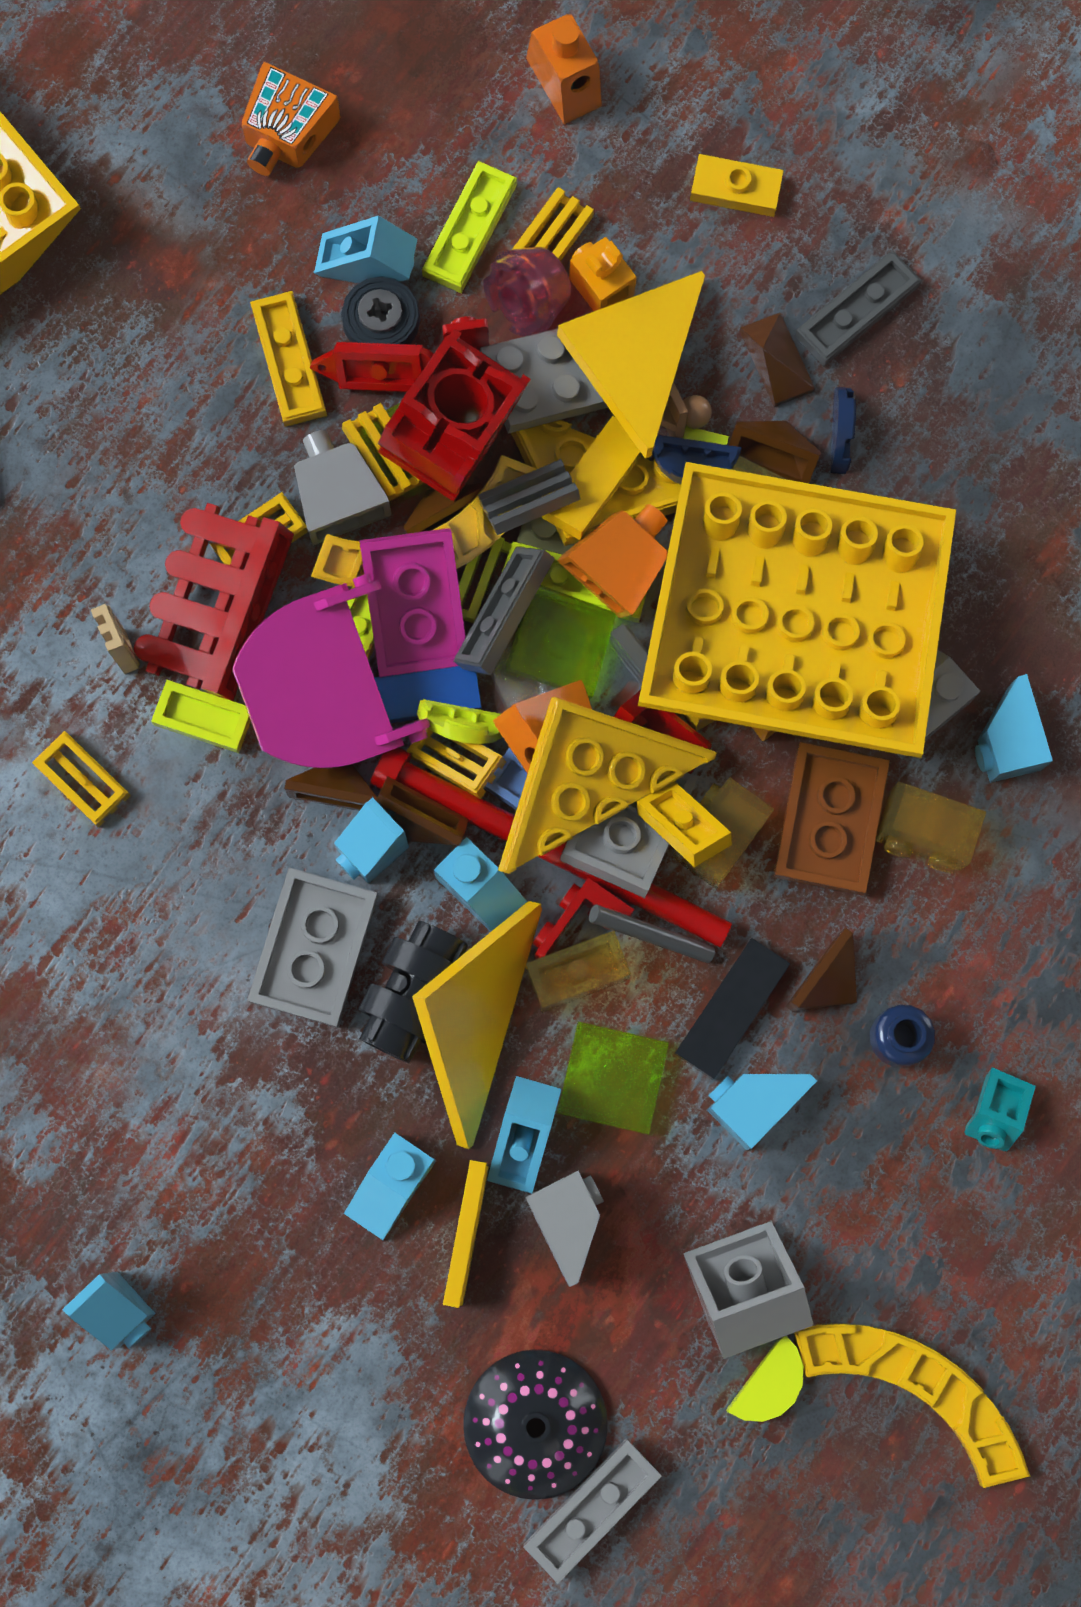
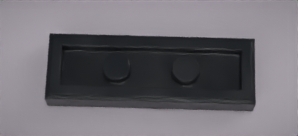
M751 938L674 1054L714 1080L790 963Z

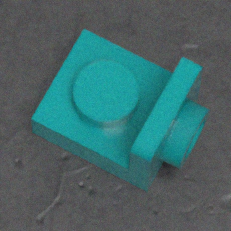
M992 1067L985 1077L975 1113L966 1124L964 1133L978 1140L985 1147L1008 1151L1024 1130L1036 1086Z

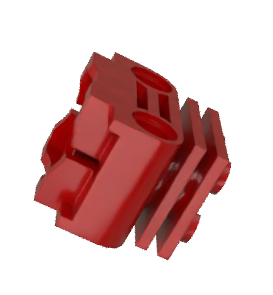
M455 328L450 335L445 337L426 367L404 395L396 412L386 424L378 442L381 446L378 453L453 502L496 440L504 423L531 380L524 374L521 378L460 339L462 333Z

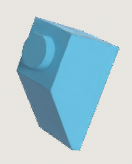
M380 216L322 233L314 273L320 277L361 283L366 279L376 277L396 279L399 282L408 280L414 266L417 238Z
M1027 674L1018 676L1010 684L978 738L979 745L975 747L976 760L982 772L987 771L990 783L1041 771L1053 761Z
M373 797L365 803L334 843L341 854L335 859L336 862L353 880L361 875L368 884L409 848L404 830Z
M467 837L434 869L435 878L490 932L527 903V900L505 874L498 871V867Z
M743 1074L735 1081L727 1076L708 1095L714 1103L707 1111L746 1150H749L765 1136L817 1080L811 1074Z
M516 1076L487 1181L532 1194L560 1097V1088Z
M394 1132L366 1174L344 1214L381 1240H384L436 1160Z
M118 1272L99 1274L62 1309L73 1321L110 1350L120 1348L123 1344L128 1349L135 1346L151 1330L146 1322L156 1314Z

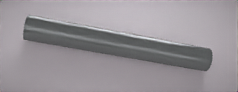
M597 904L590 910L589 921L602 927L705 963H710L715 955L714 946Z

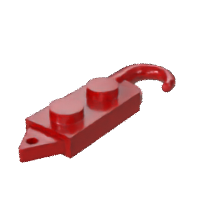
M337 342L333 350L315 358L310 365V369L338 382L339 389L407 392L434 354L430 350L423 348V345Z

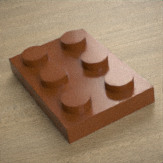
M803 742L798 744L774 869V878L862 896L866 894L890 760Z

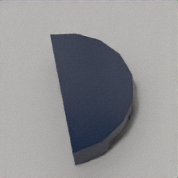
M836 387L834 389L830 473L846 474L851 464L850 440L855 438L856 400L852 398L854 394L852 388Z
M657 435L653 457L661 472L673 482L681 484L686 462L734 470L742 447Z

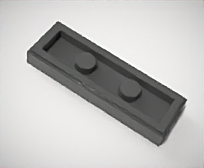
M892 250L796 330L795 337L824 367L920 286L922 280Z
M515 548L453 662L463 670L488 675L492 674L555 560L553 556L542 549Z

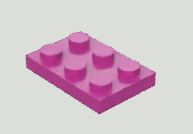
M446 528L359 540L364 575L370 573L373 582L379 580L382 588L367 594L379 677L458 666L453 661L465 640V630L451 529Z

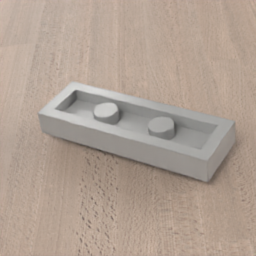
M626 1438L523 1544V1547L558 1584L662 1475Z

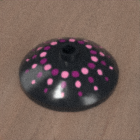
M537 1349L523 1350L507 1355L483 1372L468 1397L463 1423L467 1450L474 1465L483 1477L493 1486L509 1495L537 1500L556 1497L570 1491L592 1472L604 1450L608 1427L607 1411L603 1397L596 1383L586 1370L562 1354ZM533 1418H539L545 1423V1430L539 1436H532L527 1432L526 1425Z

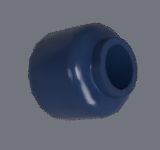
M897 1005L883 1011L874 1020L870 1029V1044L873 1052L882 1062L892 1067L905 1068L923 1061L931 1053L935 1044V1029L931 1019L923 1010L912 1005Z

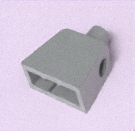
M326 430L315 431L303 439L309 458L297 462L294 465L306 526L313 546L323 542L326 534L337 537L391 516L390 504L386 493L353 443H347L334 448Z

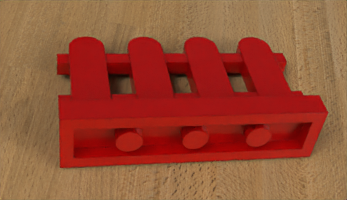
M207 503L205 510L192 508L187 510L181 517V528L188 535L194 537L189 553L176 550L167 556L165 561L167 572L176 579H179L174 594L160 592L151 599L149 605L150 612L153 616L163 621L158 637L150 634L140 636L134 644V653L140 660L148 663L145 671L150 674L160 676L162 668L188 676L186 685L199 690L202 688L213 695L234 701L238 684L232 670L233 665L248 637L264 619L294 533L281 522L263 517L261 521L259 518L248 515L246 522L242 523L220 516L221 508ZM209 542L235 550L230 565L204 558ZM193 584L220 592L214 608L188 600ZM178 626L204 634L199 650L172 642Z

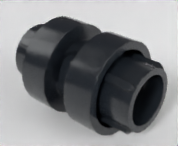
M420 920L408 941L394 937L381 962L393 971L385 988L371 983L358 1008L359 1011L370 1017L359 1039L409 1064L420 1042L426 1044L412 996L466 952L468 944L456 936Z

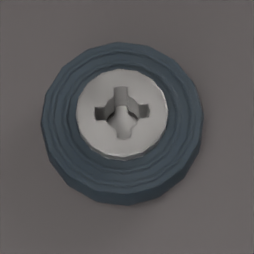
M386 277L369 278L354 286L345 297L341 312L344 333L350 342L411 344L417 336L420 324L418 301L409 288L396 279Z

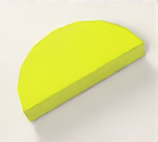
M425 699L419 702L417 710L419 720L428 718L431 726L428 729L445 738L471 744L493 743L502 738L493 722L495 718L501 715L500 713Z
M787 1336L781 1337L775 1342L728 1406L727 1412L744 1421L764 1422L781 1416L795 1403L803 1386L804 1366L797 1347Z

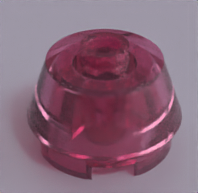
M543 247L506 250L499 253L495 261L489 265L491 266L490 276L483 279L485 296L491 310L494 313L500 309L513 324L508 330L519 336H529L534 332L540 333L549 329L569 301L571 295L570 280L563 264L551 251Z

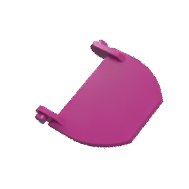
M370 573L353 579L356 588L349 590L347 584L344 583L283 606L258 625L242 646L232 670L263 752L279 760L299 766L332 768L354 764L403 746L402 737L409 736L411 743L428 738L426 728L431 727L428 718L392 729L347 601L382 589L379 580L373 582Z

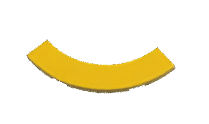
M501 455L493 473L478 494L537 469ZM478 495L460 513L433 529H451L456 569L469 563L489 549L504 534H496L480 504ZM326 534L311 577L341 585L346 583L347 586L355 587L353 579L364 575L360 542Z
M844 1323L815 1324L793 1333L804 1366L803 1374L805 1377L840 1373L874 1377L903 1388L929 1405L943 1418L962 1443L974 1466L981 1487L986 1488L1030 1477L1019 1444L1004 1417L1001 1416L996 1406L970 1376L937 1351L900 1334L866 1325Z

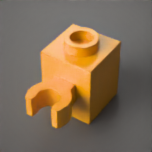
M604 237L595 244L588 242L575 251L570 260L569 279L593 311L635 295L637 276L624 261L623 254L612 240L609 241L607 237Z

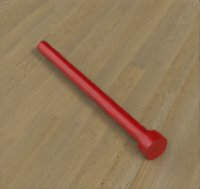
M400 747L382 754L372 775L371 785L381 789L388 776L469 819L468 823L507 842L514 814L482 798L479 799L466 790L409 763L412 753ZM567 842L542 856H537L585 881L590 878L611 894L720 948L732 926L731 922L653 883L646 897L643 898L560 861Z

